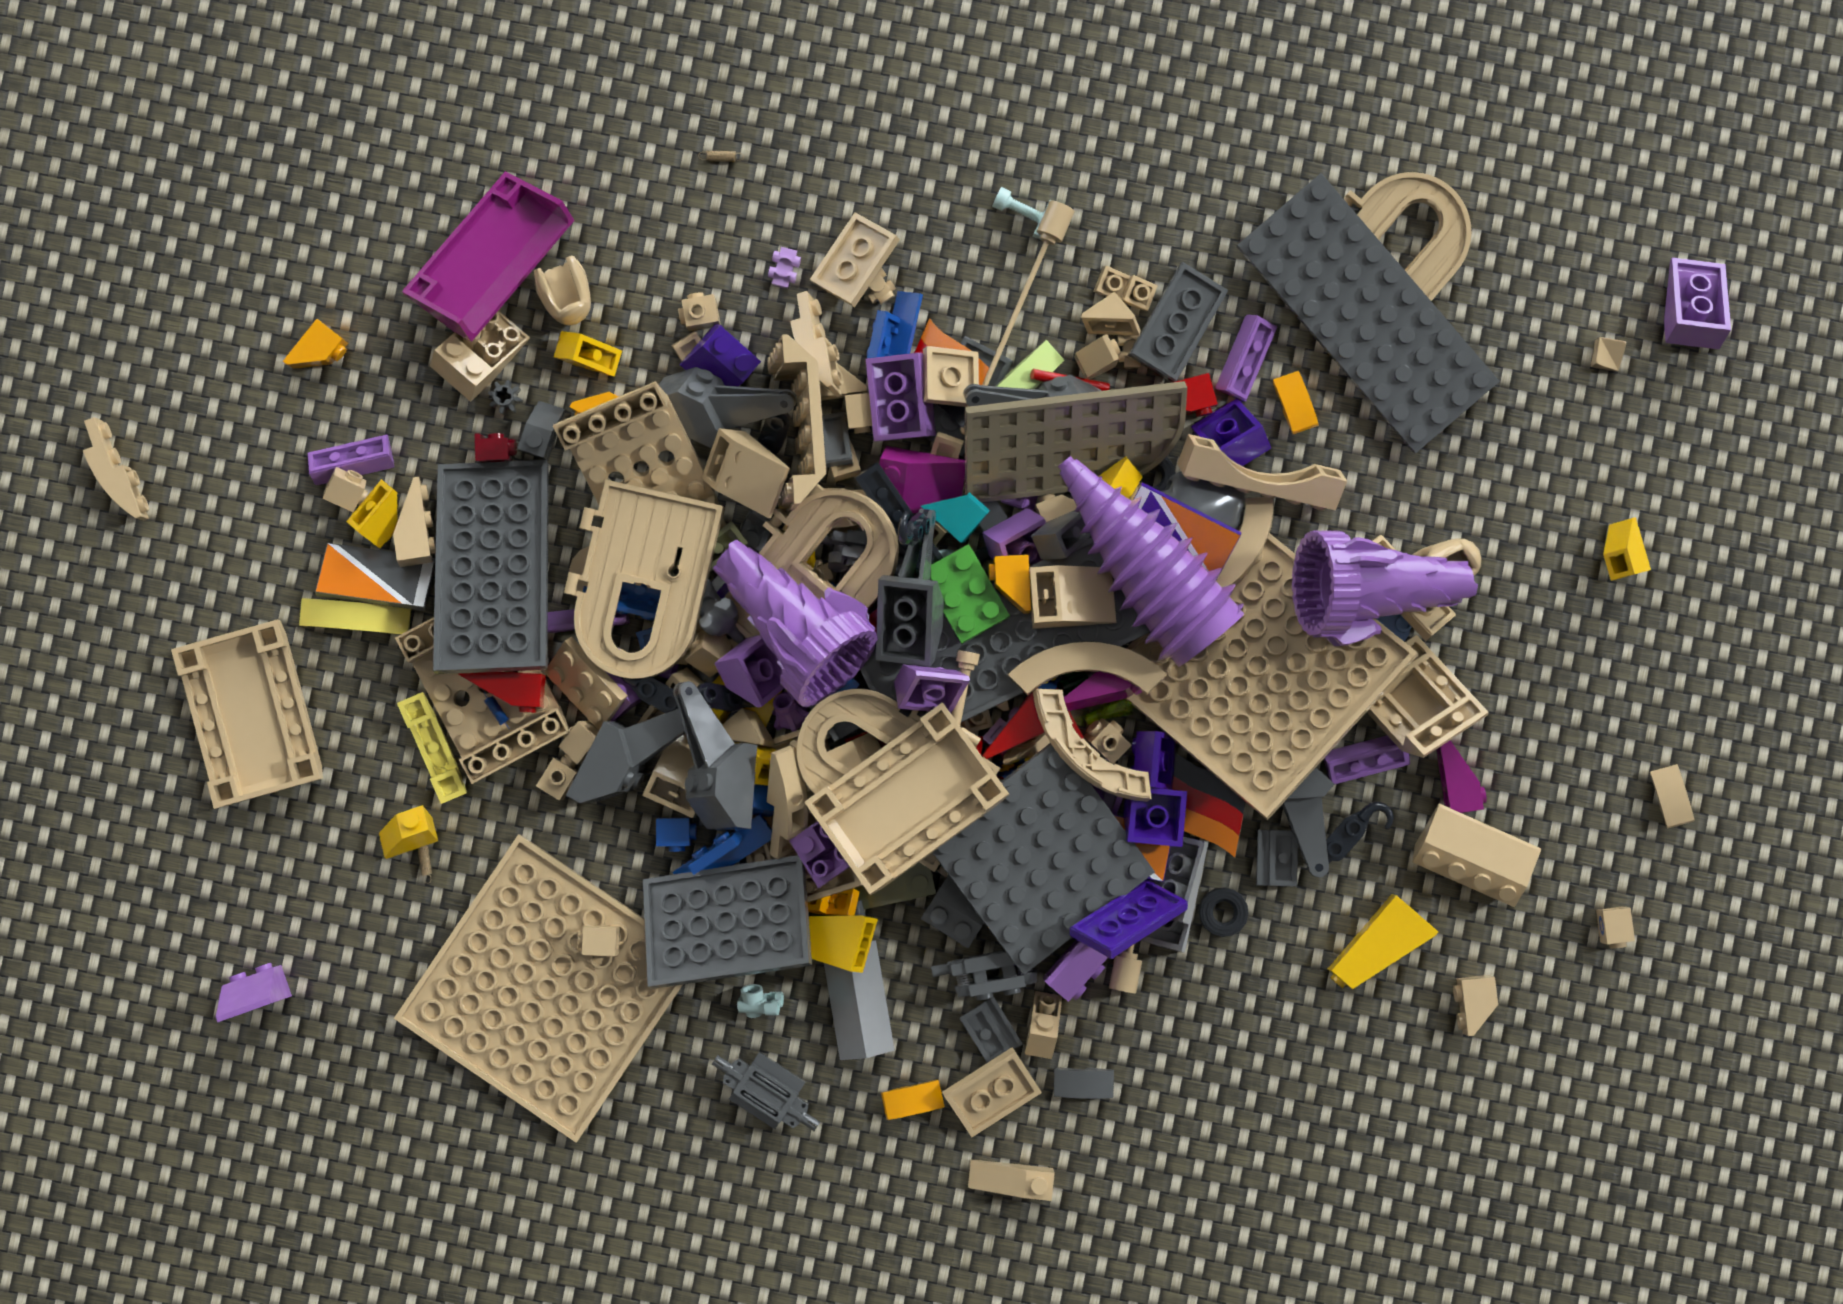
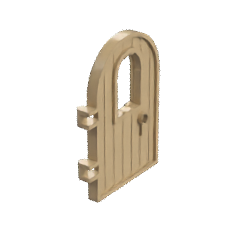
M1417 172L1399 173L1378 182L1362 198H1359L1351 190L1343 198L1350 207L1352 204H1355L1359 209L1361 208L1357 215L1378 240L1409 205L1424 203L1435 210L1439 220L1437 232L1405 269L1407 274L1431 301L1457 272L1467 256L1471 243V222L1467 208L1453 188L1434 176Z
M605 479L598 510L584 507L579 527L581 530L593 532L583 575L569 572L564 590L565 594L577 597L574 610L576 636L585 654L599 668L622 678L644 679L654 677L669 670L686 654L696 632L725 509L724 506ZM593 516L604 518L602 528L591 526ZM678 547L683 549L679 565L677 566L679 573L677 576L672 577L671 570L675 567ZM578 580L588 582L586 593L576 591ZM623 582L636 583L635 585L638 586L645 584L648 588L661 590L650 640L642 650L635 653H628L618 649L611 636Z
M842 489L813 494L804 499L789 515L780 508L775 509L773 518L763 524L773 535L759 554L767 561H770L777 569L783 568L798 585L803 583L818 599L822 597L825 600V590L831 587L833 590L842 592L863 603L868 608V612L878 600V579L882 575L894 576L898 564V539L895 528L885 511L867 496ZM851 518V521L858 523L861 529L866 531L867 545L861 556L838 585L834 587L828 581L825 582L822 578H819L806 561L837 522L842 519ZM782 523L789 526L784 533L779 529ZM729 591L725 597L732 600L738 608L739 619L736 627L747 638L760 635V632L747 619L750 615L734 599Z
M867 689L844 690L828 696L810 711L799 731L797 761L804 781L811 791L816 794L851 771L833 759L826 751L824 740L828 730L834 724L843 721L854 723L885 744H888L920 721L921 717L916 715L919 710H912L910 715L906 717L899 712L900 709H898V704L895 700L882 693ZM961 727L976 747L981 738ZM984 758L996 775L1000 767ZM932 853L919 862L934 872L940 864Z

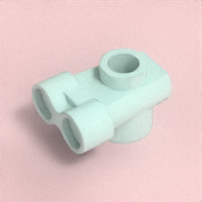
M746 985L741 988V995L737 1001L738 1012L746 1013V1016L749 1018H756L762 1014L779 1015L780 1007H783L784 995L783 992L763 993L761 985Z

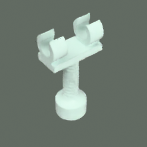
M1001 187L992 207L1001 211L1009 208L1015 212L1017 211L1019 214L1022 213L1027 218L1034 219L1038 226L1033 237L1039 239L1041 235L1037 233V229L1045 211L1037 212L1032 207L1030 208L1028 205L1025 206V204L1017 200L1015 201L1011 197V191Z

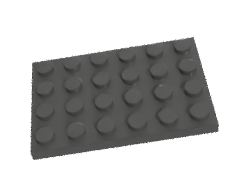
M798 855L699 871L695 875L692 872L643 879L647 984L650 989L812 966L806 871Z

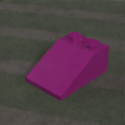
M886 446L880 458V466L912 513H918L920 509H923L922 505L962 496L965 480V460Z

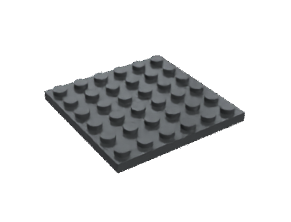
M1051 743L1000 781L1009 793L1007 798L932 852L1023 975L1072 938L1070 936L1071 926L1117 897L1128 894L1155 873L1134 842L1126 841V831L1091 783L1071 769Z

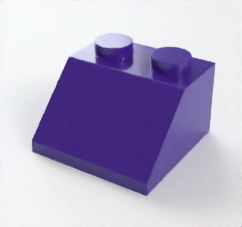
M714 324L679 365L684 370L694 367L708 370L713 375L721 378L725 386L738 387L748 378L761 361L721 325Z
M1237 398L1191 426L1196 436L1214 440L1224 454L1241 466L1271 449L1263 426Z
M1139 731L1136 734V738L1133 739L1132 752L1135 754V759L1131 769L1148 772L1150 788L1172 790L1176 742L1166 733L1159 731Z
M1150 788L1151 799L1148 802L1125 798L1123 816L1127 842L1175 847L1183 846L1187 791Z

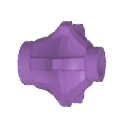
M788 692L778 694L773 700L774 709L772 714L776 716L775 729L779 731L782 728L791 729L792 732L797 731L809 714L807 707L801 706Z

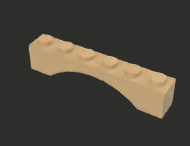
M1190 434L1187 436L1177 463L1184 477L1189 480H1207L1215 486L1224 487L1228 485L1244 493L1254 491L1269 499L1280 497L1295 505H1300V503L1310 504L1313 508L1324 511L1326 508L1336 511L1347 484V480L1340 470L1317 464L1289 473L1270 474L1256 472L1232 461L1220 450L1214 440Z

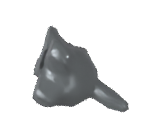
M708 579L699 615L701 617L699 620L700 626L709 635L719 637L728 634L739 644L745 640V637L736 627L739 619L738 608L732 600L726 597L721 599Z

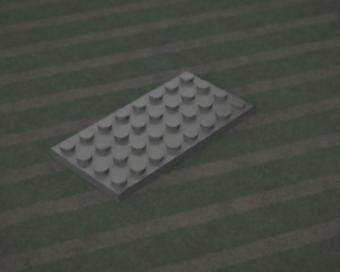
M547 460L438 464L433 671L435 674L547 670L549 464Z

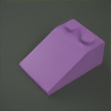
M1671 258L1664 316L1666 343L1720 349L1731 331L1725 264Z
M268 963L255 968L256 974L246 976V973L243 972L229 977L231 983L222 985L216 1013L217 1022L291 997L292 995L282 966L272 967V964Z

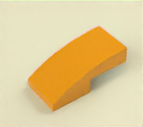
M1296 371L1273 379V386L1283 406V414L1292 434L1319 426L1300 372Z
M849 889L808 902V912L828 916H854L860 892L855 889Z
M939 1080L881 1092L886 1120L945 1107Z

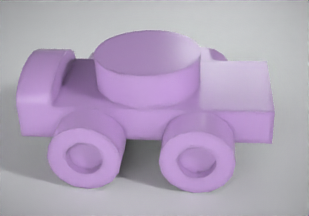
M781 247L780 252L774 251L772 261L777 262L776 268L770 266L768 277L773 278L772 285L788 289L789 283L795 284L797 273L793 272V267L799 268L801 257L796 256V250Z

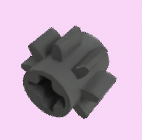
M507 380L505 385L495 382L496 388L494 392H488L494 399L489 405L492 408L499 405V412L503 415L506 409H510L515 413V405L523 403V400L517 397V393L521 391L520 387L517 386L511 389L512 384L510 380ZM507 392L511 395V398L503 402L500 396L505 395Z

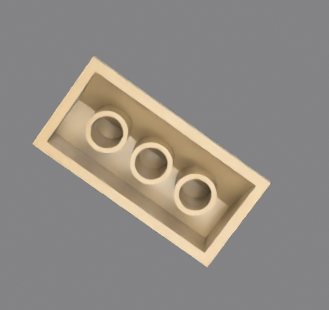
M1438 804L1415 843L1413 863L1515 907L1528 886L1541 848Z

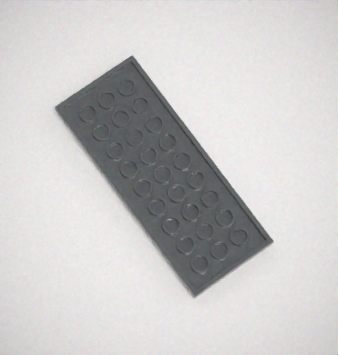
M1322 173L1236 246L1414 454L1500 382Z
M1091 537L1067 558L1046 559L1030 567L1057 565L1101 567L1104 562L1100 553L1087 555L1094 544ZM992 584L1010 618L961 645L943 613V628L935 662L930 667L960 671L958 662H956L958 650L980 654L978 666L975 665L974 671L971 670L962 723L1025 693L1008 677V674L1019 664L1044 650L1077 642H1099L1122 647L1149 634L1150 630L1145 624L1132 627L1138 616L1133 607L1120 610L1126 599L1122 590L1114 591L1116 623L1032 629L1031 612L1023 614ZM875 645L870 658L861 668V673L870 690L882 693L897 702L894 681L902 666L911 664L876 660ZM908 709L899 710V712L905 715L906 717H908L912 711ZM918 711L916 715L923 717L929 711Z

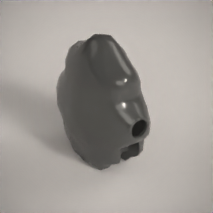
M1180 471L1169 478L1165 490L1161 491L1236 530L1238 529L1240 513L1245 502V493L1238 491L1235 487L1228 485L1218 487L1202 479L1192 481L1184 477Z

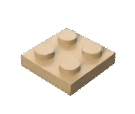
M926 346L923 349L924 402L969 407L966 404L963 391L970 384L979 385L978 352Z

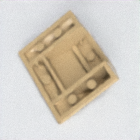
M1416 635L1405 643L1418 652V656L1371 706L1367 713L1401 751L1424 758L1486 717L1489 712Z

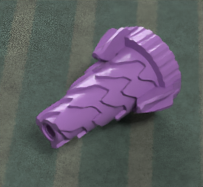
M1310 531V533H1306L1297 548L1292 570V597L1299 624H1301L1302 629L1308 635H1312L1315 638L1325 637L1333 646H1347L1368 639L1375 634H1380L1381 626L1373 620L1379 618V616L1397 615L1403 612H1426V607L1454 606L1461 603L1462 598L1475 596L1478 584L1474 581L1473 571L1468 566V561H1447V558L1409 555L1385 548L1368 539L1355 537L1350 540V537L1343 531Z
M738 540L729 544L728 549L720 556L717 564L713 567L717 575L727 584L734 599L750 615L747 619L760 632L764 643L777 656V664L782 669L780 684L801 706L809 707L810 705H816L828 696L835 694L861 670L874 651L876 641L878 640L875 627L869 622L868 608L856 599L842 592L835 591L831 587L825 590V600L822 597L818 599L803 583L798 585L783 568L777 569L761 554L753 551L750 547L747 548Z

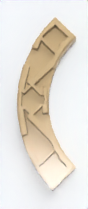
M1266 497L1246 498L1244 520L1240 532H1242L1216 580L1221 587L1236 584L1241 580L1262 553L1272 527L1274 499Z
M1099 642L1069 643L1044 650L1028 658L1008 674V677L1027 695L1045 682L1059 675L1074 671L1110 673L1132 683L1146 695L1167 676V673L1144 656L1120 646Z
M1036 689L1033 691L1036 711L1043 730L1054 749L1071 769L1092 785L1110 794L1136 801L1148 802L1151 799L1148 772L1136 771L1107 762L1083 738L1079 737L1072 726L1073 722L1065 705L1063 690Z

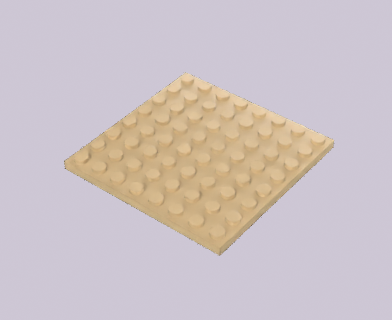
M1270 533L1257 561L1247 574L1236 583L1230 595V598L1237 605L1244 604L1241 609L1244 615L1215 641L1180 667L1175 664L1171 657L1157 661L1163 647L1158 641L1145 644L1149 634L1132 641L1127 649L1155 663L1167 673V676L1148 695L1141 692L1138 695L1133 694L1129 698H1125L1266 820L1275 813L1418 656V652L1377 619L1373 620L1381 626L1380 634H1375L1368 639L1347 646H1333L1325 637L1315 638L1312 635H1308L1298 622L1292 597V570L1296 554Z
M519 834L394 1019L577 1143L683 985L650 989L647 984L645 919ZM586 925L620 927L619 954L617 956L582 955V948H578L577 945L578 932H583V927Z

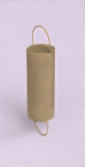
M706 151L707 159L705 160L735 162V155L737 153L736 151Z
M428 846L417 848L421 876L432 874Z

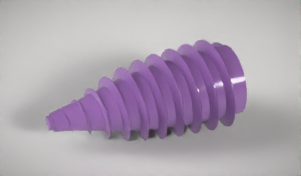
M1071 456L1058 466L1061 470L1060 475L1068 487V492L1071 493L1077 506L1075 512H1080L1085 523L1080 534L1090 533L1094 542L1087 555L1101 554L1104 563L1097 574L1111 572L1114 582L1108 593L1122 590L1126 599L1120 610L1133 607L1138 616L1132 627L1145 624L1150 630L1145 644L1158 641L1163 647L1157 661L1171 657L1178 667L1182 666L1215 641L1244 615L1241 610L1244 604L1237 605L1230 598L1236 584L1221 587L1216 580L1222 568L1207 571L1202 566L1207 552L1195 556L1188 552L1187 549L1193 537L1181 541L1174 538L1172 534L1177 523L1163 527L1156 522L1160 509L1149 513L1139 508L1142 496L1129 500L1120 494L1122 486L1114 489L1102 480V476L1098 477L1079 460H1074Z

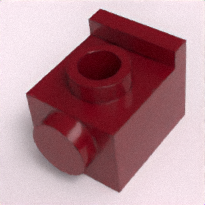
M480 433L474 434L476 462L513 461L512 456L517 454L515 439L504 438V434L501 433L488 434V438H485Z

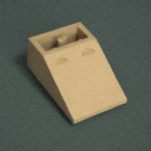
M498 310L472 342L454 332L434 350L430 367L471 402L491 384L527 343L530 337Z
M719 428L701 478L719 493L767 518H771L790 468L746 431Z
M1057 565L1030 567L1032 629L1116 623L1114 592L1108 593L1113 584L1111 572L1097 574L1101 567Z
M686 733L664 749L642 796L691 818H696V812L686 800L685 780L688 770L694 765Z

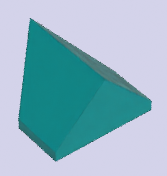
M970 492L965 496L921 506L923 509L935 510L936 521L961 543H965L990 511Z

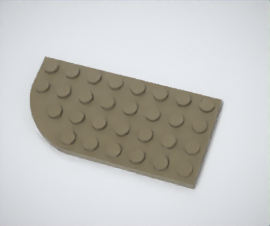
M1185 381L965 407V495L970 492L980 502H990L1068 492V487L1060 475L1061 470L1058 466L1070 456L1074 460H1079L1097 476L1101 475L1125 456L1141 475L1146 474L1171 452L1182 434L1185 425L1187 401Z

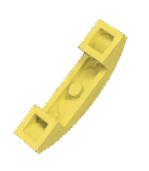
M302 598L299 626L401 635L410 628L411 609L369 603Z
M422 692L398 702L397 705L407 728H410L430 773V780L440 803H445L466 794L467 791L454 755L425 694Z

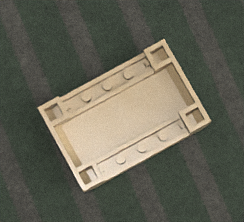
M277 619L171 649L177 674L182 677L209 778L207 785L214 809L323 779L322 764L287 634L280 620Z
M942 702L921 717L920 721L832 785L824 787L804 803L865 889L872 895L999 805L1009 796V793Z

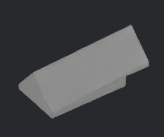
M1183 837L1182 847H1170L1164 882L1149 881L1188 901V909L1140 941L1185 953L1208 847L1207 842Z
M872 940L863 973L847 971L824 963L840 1060L869 1058L895 1050L876 940Z

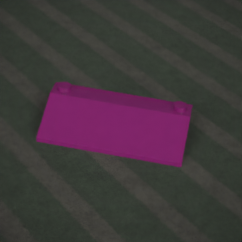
M505 171L402 292L450 330L472 342L575 220L562 200Z

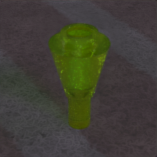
M1126 699L1104 703L1099 709L1084 715L1087 724L1090 725L1101 718L1109 719L1133 715L1132 709L1135 707Z

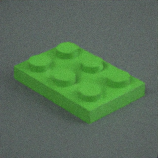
M969 544L931 565L930 580L938 581L944 599L943 613L961 645L1010 618L1009 613Z

